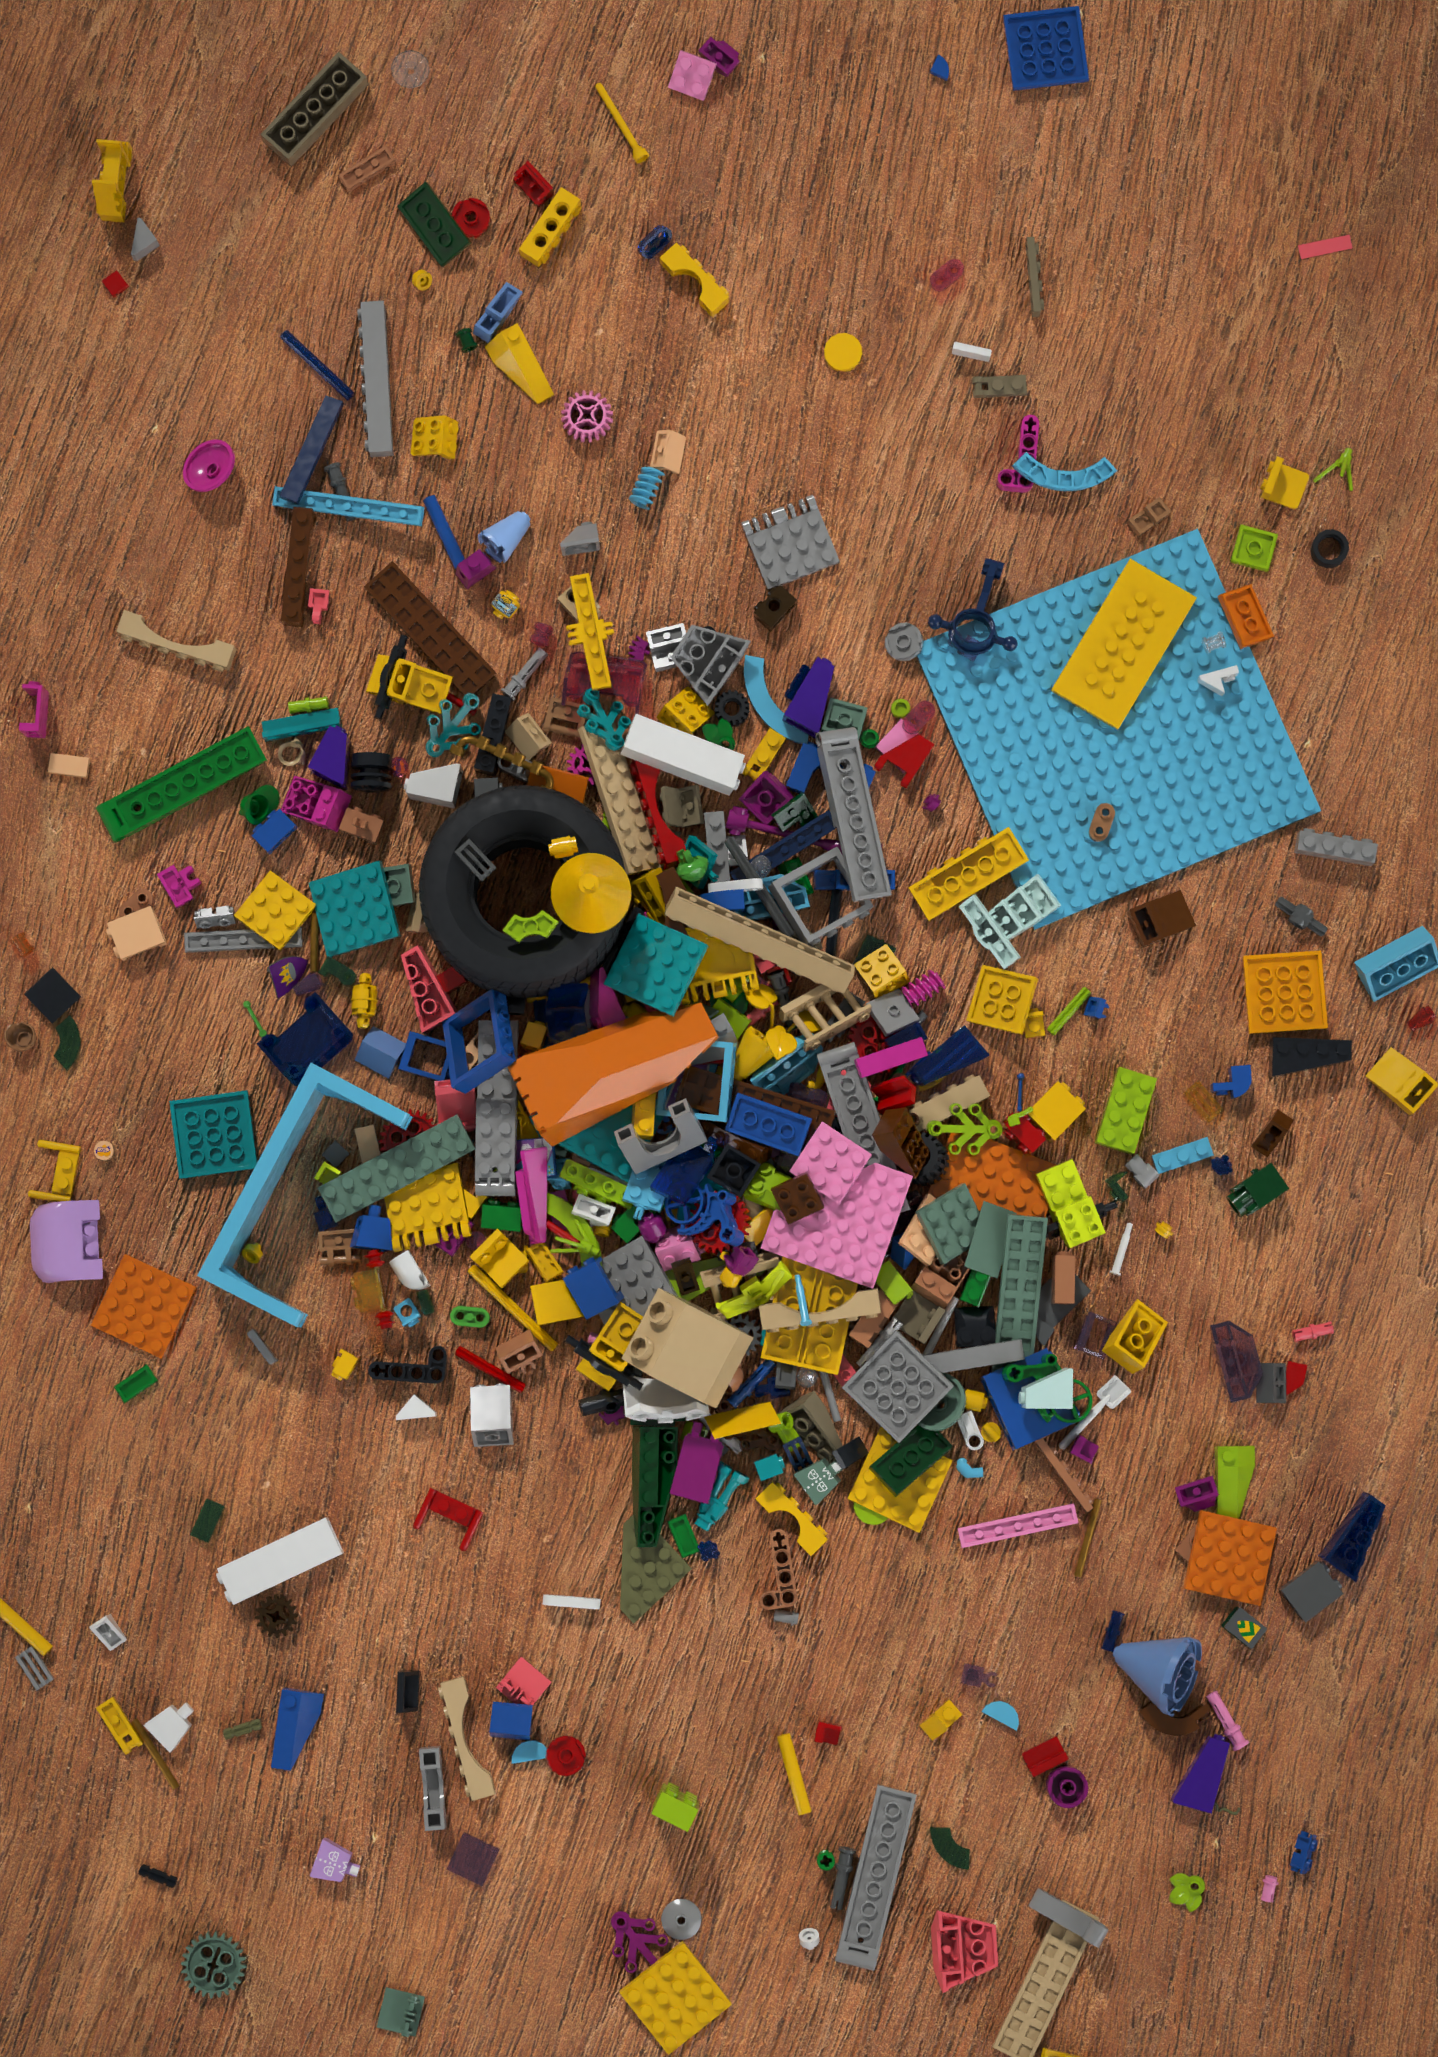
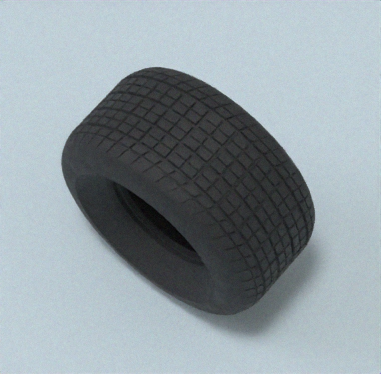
M519 785L498 788L485 792L460 806L443 822L433 836L423 859L419 879V899L423 919L432 940L446 961L461 976L463 975L465 979L487 991L493 989L508 997L536 998L562 992L585 980L599 968L619 940V933H622L626 915L613 928L595 934L573 930L560 920L548 938L537 935L525 937L518 943L509 935L494 929L484 920L480 914L477 902L480 879L455 854V851L468 839L491 862L500 855L519 848H534L550 854L548 844H552V839L570 836L575 837L578 852L574 853L573 856L559 858L558 860L562 864L577 855L597 853L612 858L625 870L618 845L606 825L594 812L578 800L559 791L539 786ZM468 845L466 848L487 868L488 864ZM462 850L460 853L474 866V868L481 875H483L484 872L464 852V850Z

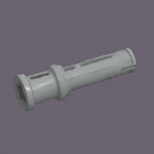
M538 647L537 651L526 662L519 673L514 676L512 675L508 685L500 690L502 694L511 697L512 701H514L518 692L526 687L525 682L548 654Z

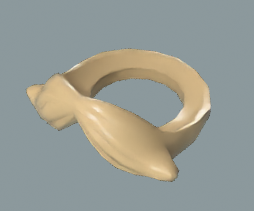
M296 736L294 740L285 742L279 747L278 758L280 762L286 766H294L300 763L305 765L306 754L303 750V744ZM285 748H301V753L294 761L287 762L282 758V752Z

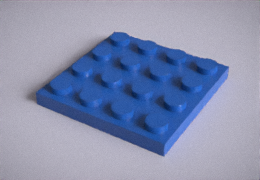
M1079 6L1003 15L1013 91L1089 81Z

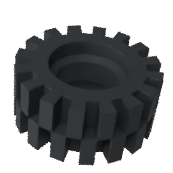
M728 690L727 693L723 692L721 696H718L715 702V716L718 718V721L723 718L732 727H737L748 718L749 703L744 694L738 693L736 690L734 692ZM729 702H735L739 705L740 710L738 714L730 716L724 710L725 705Z

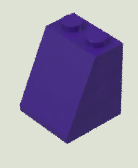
M329 725L308 768L312 774L347 791L351 741L345 729L337 725L335 728Z

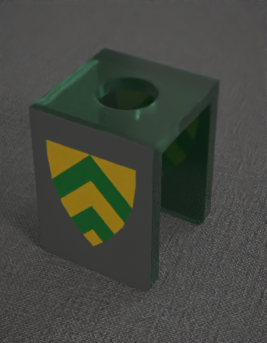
M1238 1606L1234 1607L1221 1624L1226 1631L1250 1649L1255 1646L1267 1630L1265 1626Z

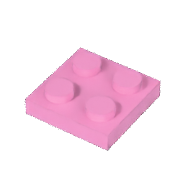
M680 50L668 88L704 101L717 63Z

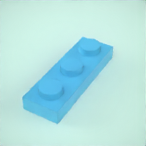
M1208 1137L1152 1155L1151 1158L1155 1170L1158 1174L1214 1156Z

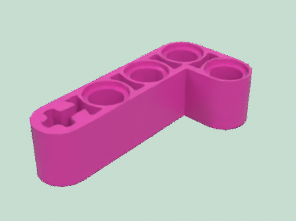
M1027 415L1022 420L1018 459L1027 452L1036 460L1039 420L1035 415ZM1030 422V423H1031V426H1032V429H1031V433H1028V434H1027V432H1028V425H1027V424ZM1030 441L1033 447L1027 448L1023 442ZM1010 469L1000 471L996 481L997 487L1000 490L1026 493L1033 486L1031 481H1029V485H1022L1020 479L1025 477L1016 470ZM1006 476L1011 482L1005 484L1001 481V478Z

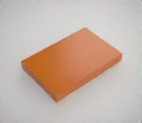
M1252 584L1217 596L1240 649L1275 637Z
M543 766V769L550 772L553 776V790L564 793L584 804L589 777ZM530 772L527 785L545 786L546 780L544 777Z

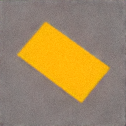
M771 1402L704 1417L714 1439L781 1424Z

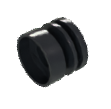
M358 752L352 754L351 767L360 772L351 774V779L356 780L351 782V789L366 793L392 790V784L387 782L392 780V776L383 773L392 770V755L377 752Z

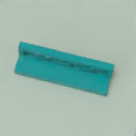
M338 708L261 722L263 728L262 736L265 742L327 731L329 725L334 728L336 725L342 728Z

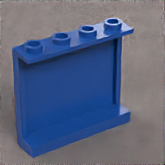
M1045 1348L1012 1364L1042 1363L1041 1358L1044 1354L1053 1353ZM1000 1368L980 1378L1012 1451L1074 1424L1062 1422L1054 1416L1050 1422L1046 1423L1038 1409L1021 1408V1404L1018 1401L1019 1392H1021L1022 1387L1036 1381L1032 1376L1019 1382H1007L1002 1377L1003 1368ZM1012 1370V1372L1009 1373V1376L1014 1377L1016 1371ZM1075 1405V1408H1076V1411H1077V1413H1078V1416H1080V1412H1079L1078 1408H1077L1076 1405ZM1046 1409L1047 1414L1051 1412L1050 1409ZM1055 1409L1062 1418L1067 1420L1074 1419L1070 1409Z

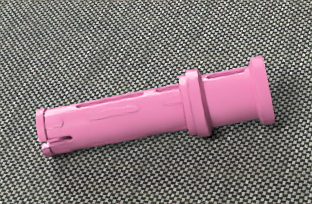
M1216 1690L1207 1695L1206 1698L1225 1729L1224 1735L1228 1736L1233 1745V1751H1237L1249 1744V1741L1245 1740L1240 1731V1725L1235 1724L1218 1691Z

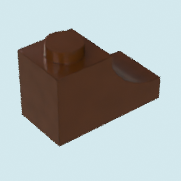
M1277 1109L1251 1147L1268 1157L1286 1135L1294 1120Z

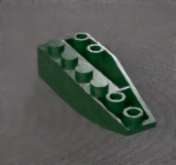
M633 1426L632 1496L636 1547H657L677 1468L678 1427Z

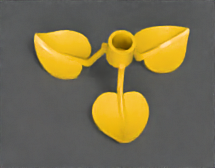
M748 984L749 992H745L748 1002L758 1009L770 1007V1027L766 1032L765 1039L771 1053L776 1060H779L795 1051L797 1047L796 1039L790 1034V1031L796 1025L793 1023L787 1030L780 1025L774 1027V1005L772 1003H775L778 999L774 990L769 986L759 984L760 989L752 991L751 985ZM805 1010L799 1013L798 1016L811 1033L822 1030L809 1011Z

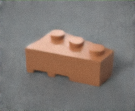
M881 1288L878 1289L881 1313L877 1314L878 1317L866 1319V1315H864L857 1322L852 1321L848 1327L850 1332L848 1336L866 1349H869L899 1304L898 1302L894 1305Z

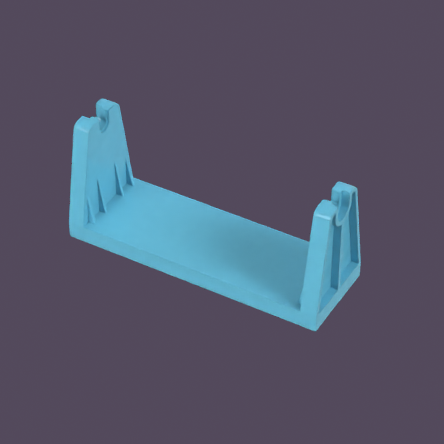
M310 1063L197 1275L287 1323L300 1328L304 1325L308 1314L255 1287L239 1274L233 1266L321 1100L325 1095L353 1103L404 1130H407L413 1118L401 1109L313 1063Z

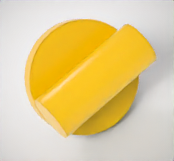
M987 1422L981 1429V1435L987 1442H996L1001 1437V1430L996 1423Z

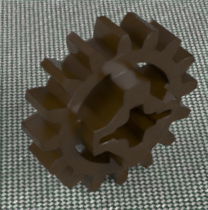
M275 1594L273 1600L270 1596L266 1597L267 1603L261 1601L260 1604L263 1607L256 1608V1611L260 1613V1615L255 1616V1619H260L257 1627L263 1626L261 1632L268 1631V1637H271L273 1633H275L276 1638H280V1633L287 1636V1630L291 1632L294 1630L291 1625L298 1624L294 1620V1617L299 1616V1613H294L297 1605L291 1606L290 1604L293 1600L285 1601V1595L279 1599L278 1594ZM277 1603L274 1609H267L270 1604ZM285 1606L288 1608L290 1616L286 1614ZM279 1611V1616L283 1619L275 1621V1617L271 1613ZM264 1616L268 1618L269 1626L266 1624ZM280 1623L287 1624L283 1629L276 1630Z

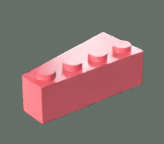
M417 945L403 953L401 958L407 980L409 981L421 1033L426 1034L442 1025L443 1021L458 1012L449 994L445 993L436 977L438 974L423 947Z

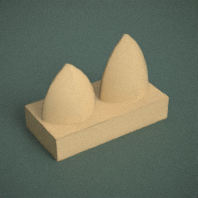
M418 892L415 893L416 903H412L410 906L406 932L410 933L428 932L423 919Z

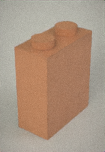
M1060 1251L1057 1252V1255L1052 1256L1051 1304L1071 1305L1075 1303V1256H1071V1252Z

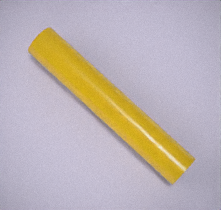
M0 1598V1617L42 1656H45L53 1645Z
M790 1733L779 1735L777 1740L798 1815L810 1813L812 1810Z

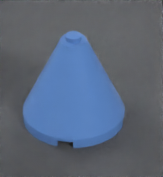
M1192 1637L1122 1643L1115 1647L1113 1657H1115V1662L1162 1713L1174 1716L1172 1711L1179 1712L1192 1692L1199 1672L1195 1670L1196 1660L1201 1661L1202 1646L1199 1640Z

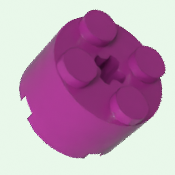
M1061 1765L1054 1768L1048 1775L1046 1790L1049 1797L1058 1806L1074 1808L1085 1800L1088 1794V1782L1077 1768L1070 1765ZM1069 1782L1072 1787L1065 1791L1062 1786Z

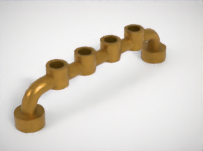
M482 735L479 738L464 736L456 745H451L449 751L460 757H464L466 749L463 748L466 744L475 745L499 758L544 777L546 785H541V787L553 789V776L550 772L543 769L544 764L536 760L530 763L525 760L526 756L519 752H515L514 755L508 753V747L498 743L495 747L489 744L490 739Z

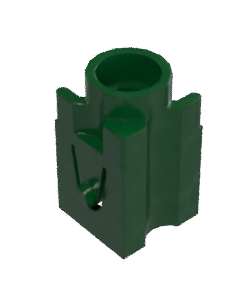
M1272 1163L1265 1165L1259 1170H1251V1176L1229 1190L1231 1194L1226 1196L1227 1201L1239 1217L1253 1214L1289 1189Z

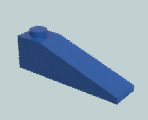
M286 1687L282 1689L271 1768L292 1770L321 1714L323 1693Z

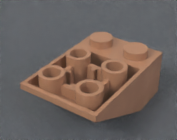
M966 1250L950 1260L945 1267L944 1264H940L937 1257L934 1258L931 1265H924L912 1284L911 1289L936 1306L944 1309L970 1269L964 1266L969 1251Z

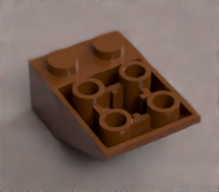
M1181 890L1146 902L1127 912L1142 948L1196 926Z
M906 1107L885 1110L872 1136L882 1153L907 1174L912 1175L913 1179H916L929 1155L928 1147L925 1145Z

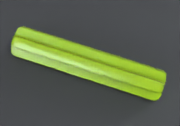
M1083 987L1049 1025L1047 1030L1050 1034H1057L1091 995L1090 990Z

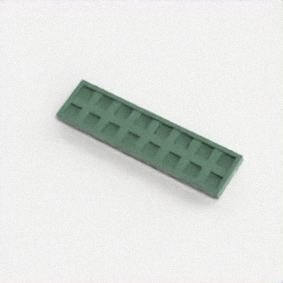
M457 1114L319 1186L318 1190L336 1223L474 1151L475 1146Z
M1007 1214L994 1343L1022 1339L1024 1356L1027 1357L1034 1354L1048 1218ZM1016 1361L994 1364L991 1371L994 1372Z

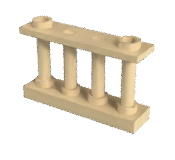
M821 984L780 1007L779 1018L782 1022L792 1020L806 1038L803 1050L807 1052L810 1049H817L821 1043L859 1021H866L871 1013L872 1006L870 1003L861 1007L850 991L846 989L841 994L855 1012L845 1017L831 998V995L835 994L836 991ZM820 1001L825 1002L839 1021L829 1026L816 1009L815 1004ZM805 1010L809 1011L822 1031L813 1035L798 1016L799 1013Z
M772 1252L758 1255V1262L745 1276H749L750 1280L760 1271L767 1270L769 1274L779 1265L778 1255ZM727 1265L700 1272L704 1288H711L715 1303L723 1302L718 1284L722 1283L720 1274ZM739 1285L731 1288L734 1297L741 1294ZM774 1295L765 1304L772 1303ZM717 1307L711 1309V1313L722 1320L727 1319Z

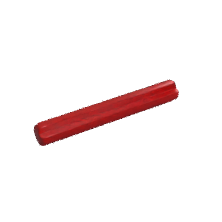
M459 1346L455 1351L456 1356L503 1384L510 1385V1388L522 1393L526 1387L525 1383L464 1347Z

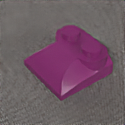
M764 771L743 793L739 800L763 824L768 825L773 820L771 814L792 800L793 796L773 774Z

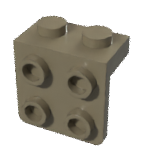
M698 785L679 789L668 786L661 787L660 799L663 803V819L666 825L686 828L704 824Z

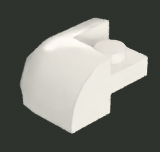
M409 1250L389 1262L398 1280L405 1287L412 1290H422L431 1286Z

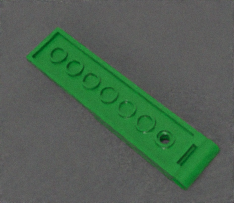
M247 726L98 805L96 810L113 842L116 843L199 800V797L267 762V759L250 727ZM141 806V810L136 812L135 808Z

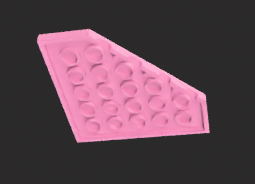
M873 1163L863 1168L840 1205L817 1190L824 1204V1209L788 1225L782 1211L775 1210L761 1249L873 1289L913 1176L879 1163Z

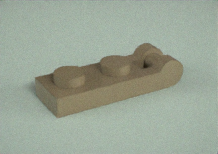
M1026 375L972 377V384L975 389L973 390L974 398L1027 395ZM982 385H987L988 390H982Z

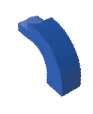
M744 889L716 891L698 895L733 912L745 910Z

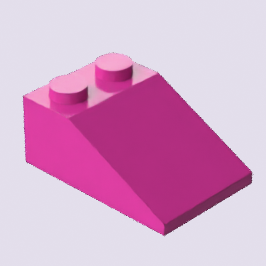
M603 967L597 968L590 975L589 1015L591 1018L589 1022L593 1029H599L626 1019L613 989L604 985L607 975Z

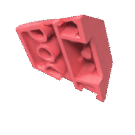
M936 1911L931 1926L933 1969L942 1993L998 1966L996 1925Z

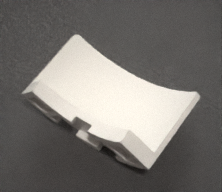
M634 1376L635 1379L644 1383L640 1391L630 1384L628 1386L623 1384L625 1417L642 1422H646V1419H656L658 1423H673V1419L686 1417V1421L709 1415V1406L657 1379Z

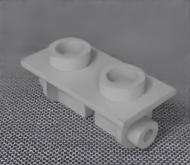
M229 905L216 907L215 914H213L212 908L194 911V921L197 929L236 924L234 907Z

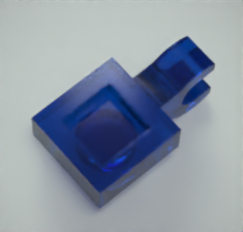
M316 1197L315 1202L319 1211L315 1212L314 1216L319 1232L339 1226L338 1222L335 1223L323 1197Z
M776 1377L767 1378V1384L757 1385L754 1390L756 1398L770 1394L771 1399L790 1396L791 1392L790 1389L775 1388Z

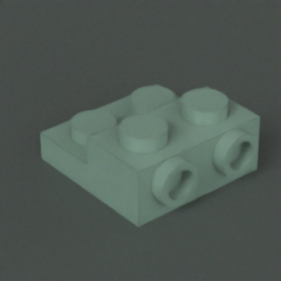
M830 698L821 732L855 727L859 742L868 708Z
M411 864L385 867L384 872L393 908L416 903Z

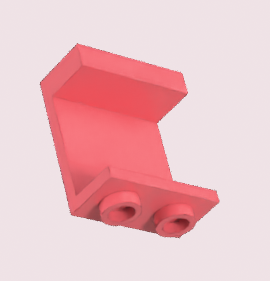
M450 1080L434 1081L438 1124L458 1114L467 1132L475 1130V1088L465 1094L451 1088Z

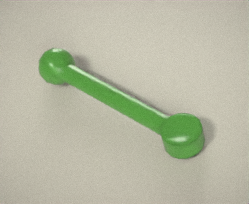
M245 1001L243 1007L247 1008L259 1029L260 1037H266L267 1031L261 1027L250 1007L251 1003Z

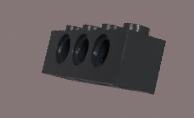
M493 693L482 736L490 739L489 744L496 747L498 743L503 744L513 701L511 697ZM479 748L474 765L475 772L495 776L498 757Z

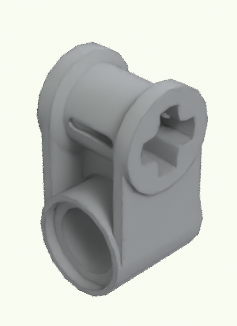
M498 757L497 765L501 772L528 783L529 770L525 769L523 773L524 768L513 763L509 767H503L500 764L503 759Z

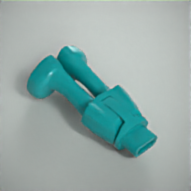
M721 1461L709 1504L700 1502L699 1513H697L698 1518L694 1523L706 1531H709L712 1524L715 1525L728 1510L727 1503L734 1490L741 1484H747L750 1479L745 1474L734 1470L722 1495L717 1498L726 1478L733 1470L732 1467Z

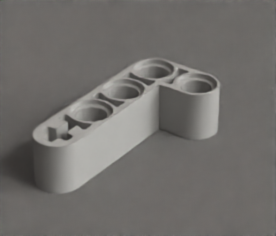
M1037 1888L1028 1905L1030 1908L1076 1933L1085 1941L1098 1948L1109 1931L1104 1924L1040 1888Z

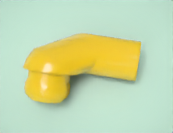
M820 1065L818 1066L816 1081H808L807 1090L813 1091V1093L818 1092L825 1083Z

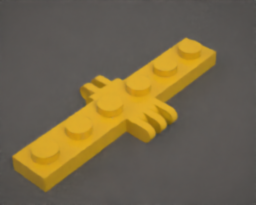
M589 573L570 576L578 623L566 626L567 631H575L568 633V638L576 637L575 640L569 641V645L583 644L592 691L610 688L612 685L603 640L608 639L607 635L614 634V629L606 630V628L612 627L613 623H604V619L598 620Z

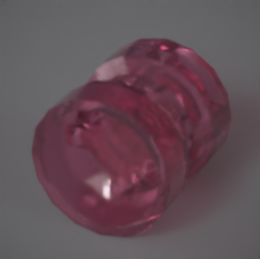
M535 622V632L531 635L530 642L538 646L548 647L550 642L549 636L552 635L554 628L544 623Z

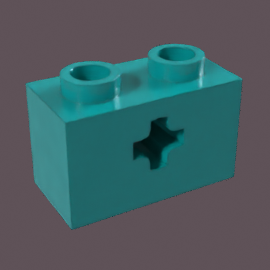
M777 1454L754 1461L761 1481L782 1474V1469L786 1468L782 1456L777 1457Z

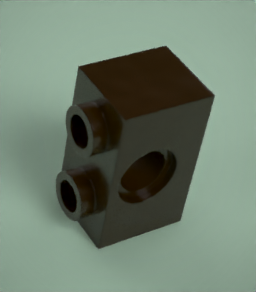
M781 585L777 588L773 587L767 593L768 598L764 602L760 601L754 607V617L770 632L797 604V599ZM771 603H776L779 605V609L772 611L768 606Z

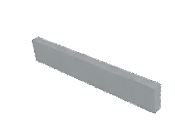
M302 927L296 931L283 948L303 947ZM251 929L184 933L185 953L275 949L274 946Z

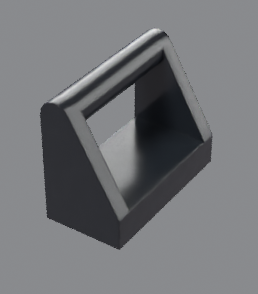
M399 1670L397 1672L396 1713L418 1711L420 1670Z

